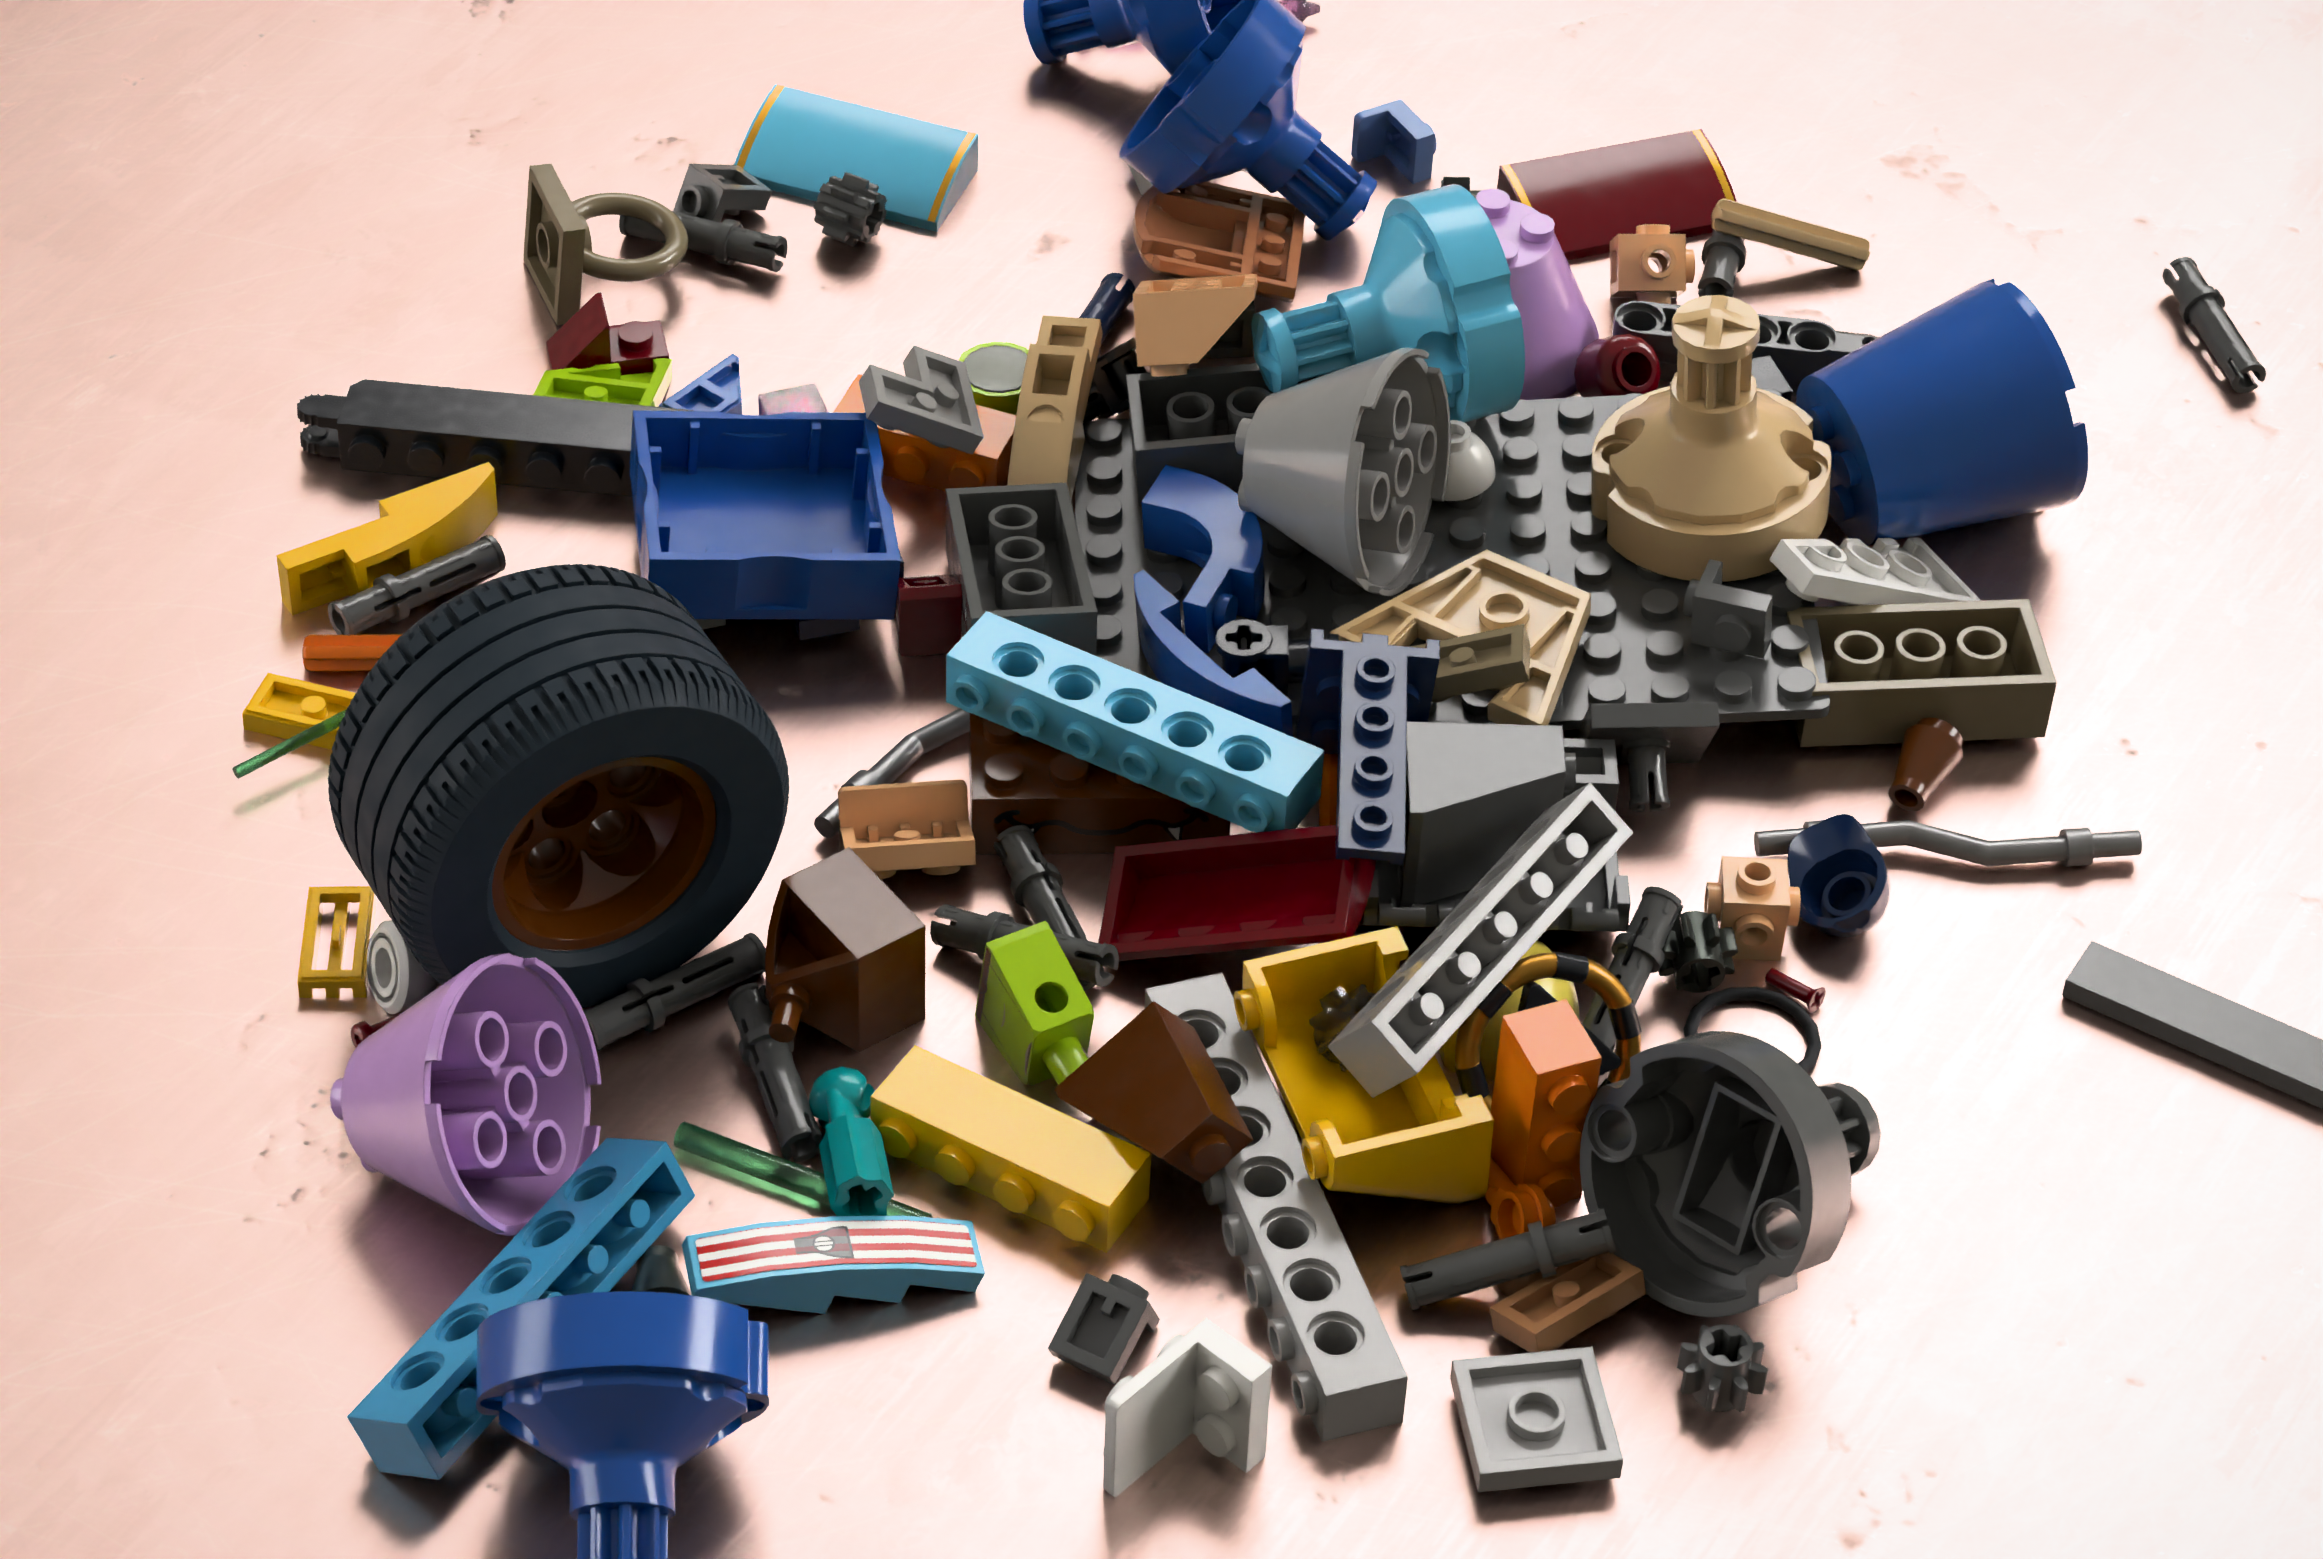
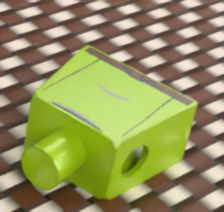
M1046 920L986 943L975 1010V1018L1020 1081L1031 1086L1050 1078H1054L1059 1085L1089 1058L1087 1052L1094 1021L1092 1004Z

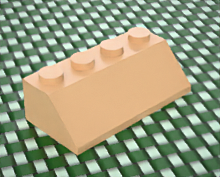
M1257 274L1141 281L1133 293L1137 367L1151 366V376L1153 377L1187 374L1190 364L1198 363L1255 299L1258 287Z

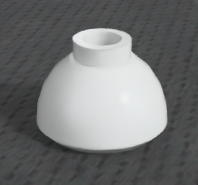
M1450 420V460L1444 501H1462L1483 493L1491 486L1495 478V465L1488 446L1476 434L1471 432L1470 427L1462 421Z
M386 920L381 922L373 932L367 950L369 985L376 1002L387 1013H402L433 992L439 982L419 964L393 921Z

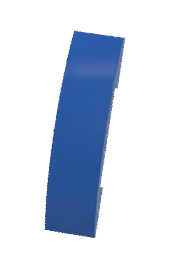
M1144 569L1134 574L1138 636L1145 658L1158 680L1165 685L1293 737L1291 701L1254 668L1235 678L1227 674L1182 633L1180 602Z

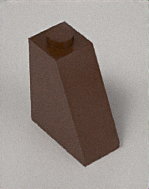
M1154 1001L1055 1088L1059 1099L1202 1184L1217 1171L1223 1169L1233 1157L1254 1140L1195 1028Z

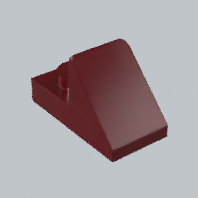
M601 292L595 294L546 342L551 370L565 368L585 369L595 365L619 363L621 375L653 372V359L669 358L661 320L631 321L625 324L609 326Z
M950 574L899 578L896 620L898 651L900 655L910 657L948 654L961 639V583Z

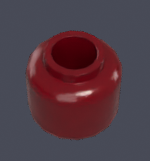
M1631 334L1596 339L1584 347L1576 360L1574 370L1576 388L1582 397L1616 396L1630 393L1645 394L1658 388L1661 376L1659 359L1652 346L1644 339Z

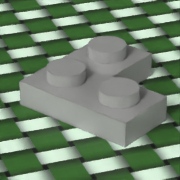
M913 345L902 362L905 376L869 364L859 380L868 420L887 430L894 431L898 429L924 438L940 448L951 447L969 454L974 453L984 436L964 362Z

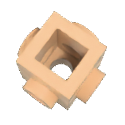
M1669 225L1636 226V234H1617L1610 241V298H1636V301L1671 304V298H1677L1686 291V283L1694 282V250L1686 249V234H1670ZM1648 260L1653 261L1657 265L1658 272L1650 268Z
M1722 856L1718 882L1706 883L1704 912L1716 914L1719 929L1733 927L1738 953L1732 956V958L1781 961L1787 926H1797L1799 922L1800 888L1789 886L1786 859Z

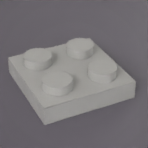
M1593 1347L1452 1360L1450 1381L1478 1492L1621 1478L1624 1459Z

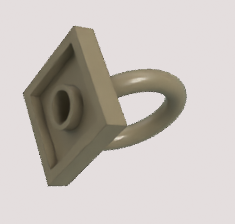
M552 163L529 166L523 260L557 326L564 325L580 309L582 273L610 281H643L669 272L684 258L688 248L687 230L679 217L666 206L643 196L618 192L592 194L571 202ZM603 215H624L638 218L658 228L665 237V245L656 253L641 258L617 259L602 256L592 252L591 234L586 220Z

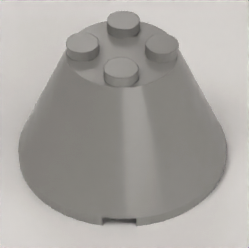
M1400 348L1270 394L1260 403L1252 419L1243 418L1239 422L1235 436L1236 451L1239 455H1243V479L1238 490L1240 509L1246 512H1253L1364 590L1377 595H1396L1411 583L1420 565L1424 562L1434 538L1433 533L1424 532L1432 500L1444 502L1447 485L1451 426L1446 385L1440 368L1428 367L1424 360L1428 359L1429 353L1417 348Z

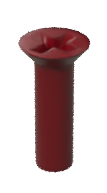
M1771 968L1765 977L1766 983L1806 1003L1809 1013L1816 1012L1825 999V987L1813 989L1774 968Z

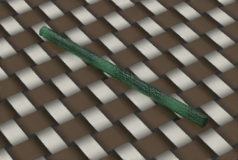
M347 709L232 768L234 775L239 779L340 727L339 725Z

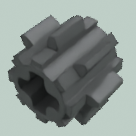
M848 172L844 173L842 179L836 176L830 177L829 182L823 183L819 189L820 193L813 208L815 209V223L823 226L822 234L853 247L856 246L858 240L865 243L871 242V238L874 235H878L881 230L880 226L887 213V210H885L887 200L884 195L877 192L879 186Z

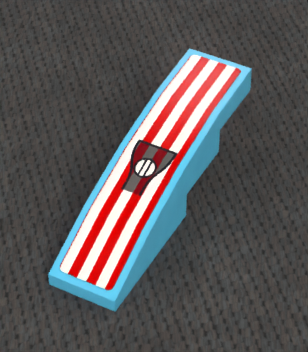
M829 1216L756 1223L688 1235L682 1244L692 1296L715 1299L731 1304L820 1314L826 1313L834 1296L900 1303L910 1285L975 1292L985 1275L973 1222L967 1220L916 1216Z

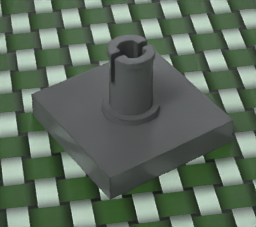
M1718 702L1592 703L1574 738L1615 739L1617 764H1628L1629 809L1644 812L1645 804L1649 803L1650 812L1662 811L1670 807L1666 763L1699 762L1720 727Z

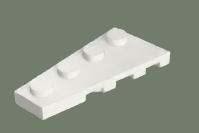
M1844 538L1840 547L1827 539H1781L1769 559L1787 578L1785 582L1787 588L1800 598L1811 602L1824 598L1850 606L1981 601L1921 538H1908L1902 548H1899L1900 544L1893 538H1878L1872 548L1868 547L1858 538Z

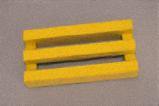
M370 886L309 887L297 979L299 998H313L314 989H325L326 998H340L341 988H352L353 998H367V950L370 938L374 932L377 907L376 895ZM324 903H335L327 970H316ZM350 903H359L352 969L343 970Z

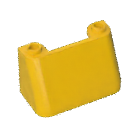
M1397 926L1243 961V990L1234 993L1237 1019L1242 1030H1252L1302 1138V1157L1306 1171L1312 1180L1320 1178L1325 1188L1331 1191L1459 1204L1485 1197L1488 1189L1494 1119L1482 1095L1469 1098L1466 1093L1455 1096L1434 1055L1418 1074L1372 1098L1327 1047L1400 968V961L1408 959L1409 949Z

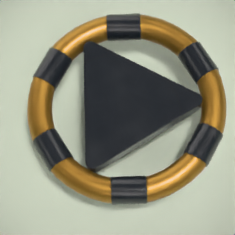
M1554 951L1520 959L1459 1027L1455 1045V1071L1462 1094L1467 1093L1469 1098L1482 1095L1489 1111H1491L1492 1096L1480 1061V1049L1484 1031L1489 1020H1491L1513 992L1522 986L1523 990L1518 1012L1557 1002L1542 986L1534 982L1544 978L1583 983L1594 990L1607 1005L1616 1038L1615 1053L1582 1024L1602 1057L1599 1075L1610 1071L1607 1079L1602 1082L1597 1091L1602 1086L1629 1078L1631 1072L1630 1057L1641 1052L1642 1030L1633 999H1631L1622 983L1610 971L1585 956Z

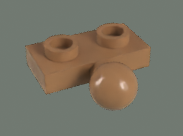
M1605 1253L1560 1266L1555 1269L1557 1273L1555 1276L1543 1279L1542 1273L1539 1272L1498 1284L1497 1287L1507 1298L1490 1307L1493 1331L1528 1352L1555 1350L1561 1347L1564 1342L1601 1320L1613 1316L1621 1308L1645 1295L1643 1270L1614 1254Z

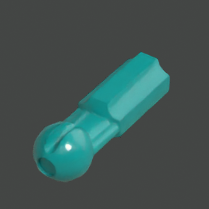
M846 1067L825 1071L814 1081L809 1095L810 1109L813 1115L818 1118L819 1124L826 1130L819 1149L830 1208L836 1216H888L887 1205L894 1196L882 1134L871 1120L870 1096L875 1090L867 1083L866 1077L860 1071Z

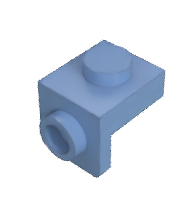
M1401 99L1355 114L1351 156L1360 163L1385 155L1412 184L1432 177L1433 155L1437 149L1435 133L1431 126L1424 123Z

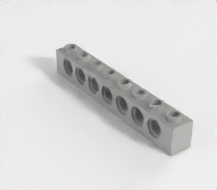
M1223 973L1145 989V1008L1154 1001L1195 1028L1254 1139L1233 1157L1223 1169L1217 1171L1204 1184L1201 1183V1187L1209 1205L1218 1204L1222 1213V1232L1228 1252L1232 1257L1240 1255L1244 1263L1245 1286L1252 1306L1255 1309L1263 1307L1269 1320L1267 1331L1273 1355L1278 1362L1287 1361L1292 1373L1291 1389L1298 1412L1301 1416H1311L1321 1441L1402 1423L1408 1375L1318 1180H1312L1306 1171L1299 1138L1250 1032L1243 1031L1238 1022L1234 997Z

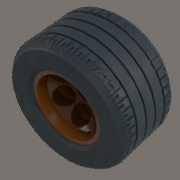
M594 564L551 565L498 577L462 592L421 618L381 656L360 685L339 725L340 728L336 733L328 770L329 802L339 838L423 969L442 985L474 962L490 955L511 953V955L524 959L537 958L553 968L564 979L573 991L582 1009L599 1005L625 993L626 985L639 978L650 981L680 967L711 943L734 920L753 895L771 863L785 824L790 791L786 756L772 721L686 607L670 593L644 577L625 570H619L618 568H608L607 566H596Z

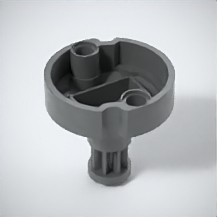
M1730 1031L1697 1033L1643 1050L1630 1057V1077L1602 1086L1597 1091L1585 1119L1580 1145V1176L1585 1204L1589 1214L1597 1212V1209L1604 1208L1617 1251L1612 1254L1643 1270L1645 1289L1648 1296L1671 1309L1700 1317H1723L1739 1314L1798 1290L1797 1274L1829 1261L1836 1251L1849 1216L1851 1176L1857 1175L1869 1167L1879 1151L1881 1130L1878 1116L1869 1100L1854 1087L1839 1082L1818 1086L1813 1078L1786 1053L1761 1039L1743 1033Z

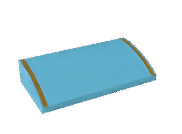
M775 84L751 123L734 165H739L773 191L817 201L820 193L819 189L823 183L829 182L830 177L836 176L842 179L844 173L848 172L879 186L877 192L884 195L887 200L885 203L887 213L884 219L937 232L978 171L979 134Z

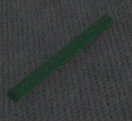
M685 1121L680 1124L675 1133L674 1147L830 1205L824 1173ZM893 1199L887 1205L888 1216L933 1218L932 1214Z

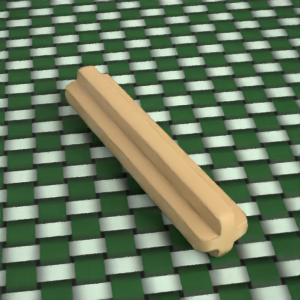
M1725 198L1717 202L1711 215V227L1717 232L1851 270H1862L1870 257V242L1866 238Z

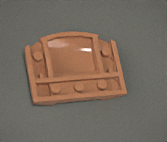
M1203 182L1181 189L1176 188L1167 194H1163L1152 186L1142 195L1137 203L1133 219V235L1145 265L1158 275L1183 279L1257 274L1258 287L1256 296L1292 303L1297 286L1306 215L1285 198L1210 182Z

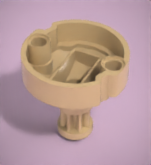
M1724 295L1701 296L1688 300L1677 308L1672 318L1673 345L1678 349L1677 372L1670 386L1650 391L1629 401L1616 410L1600 428L1592 448L1591 508L1592 514L1596 518L1607 520V542L1619 554L1631 562L1664 576L1691 581L1692 579H1701L1710 559L1723 562L1722 582L1748 579L1777 570L1778 568L1769 559L1781 539L1819 538L1825 527L1829 512L1831 451L1827 443L1813 440V419L1803 409L1779 395L1757 388L1756 379L1752 375V352L1755 350L1760 339L1759 315L1752 306L1738 298Z

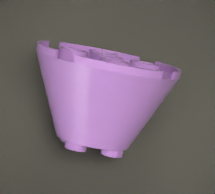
M1492 188L1481 190L1477 193L1476 200L1488 216L1504 251L1511 272L1510 289L1512 299L1520 312L1525 345V375L1520 399L1566 398L1577 390L1574 370L1578 356L1584 347L1599 339L1595 320L1554 233L1555 223L1553 219L1548 215L1541 214L1528 205L1510 200V196L1505 191Z
M511 953L490 955L474 962L364 1039L352 1053L345 1069L344 1077L334 1082L331 1088L330 1102L334 1115L344 1121L349 1141L367 1171L372 1173L380 1172L491 1232L505 1236H516L598 1148L601 1126H590V1085L602 1084L593 1035L583 1009L573 991L564 979L545 962L537 958L524 959L511 955Z

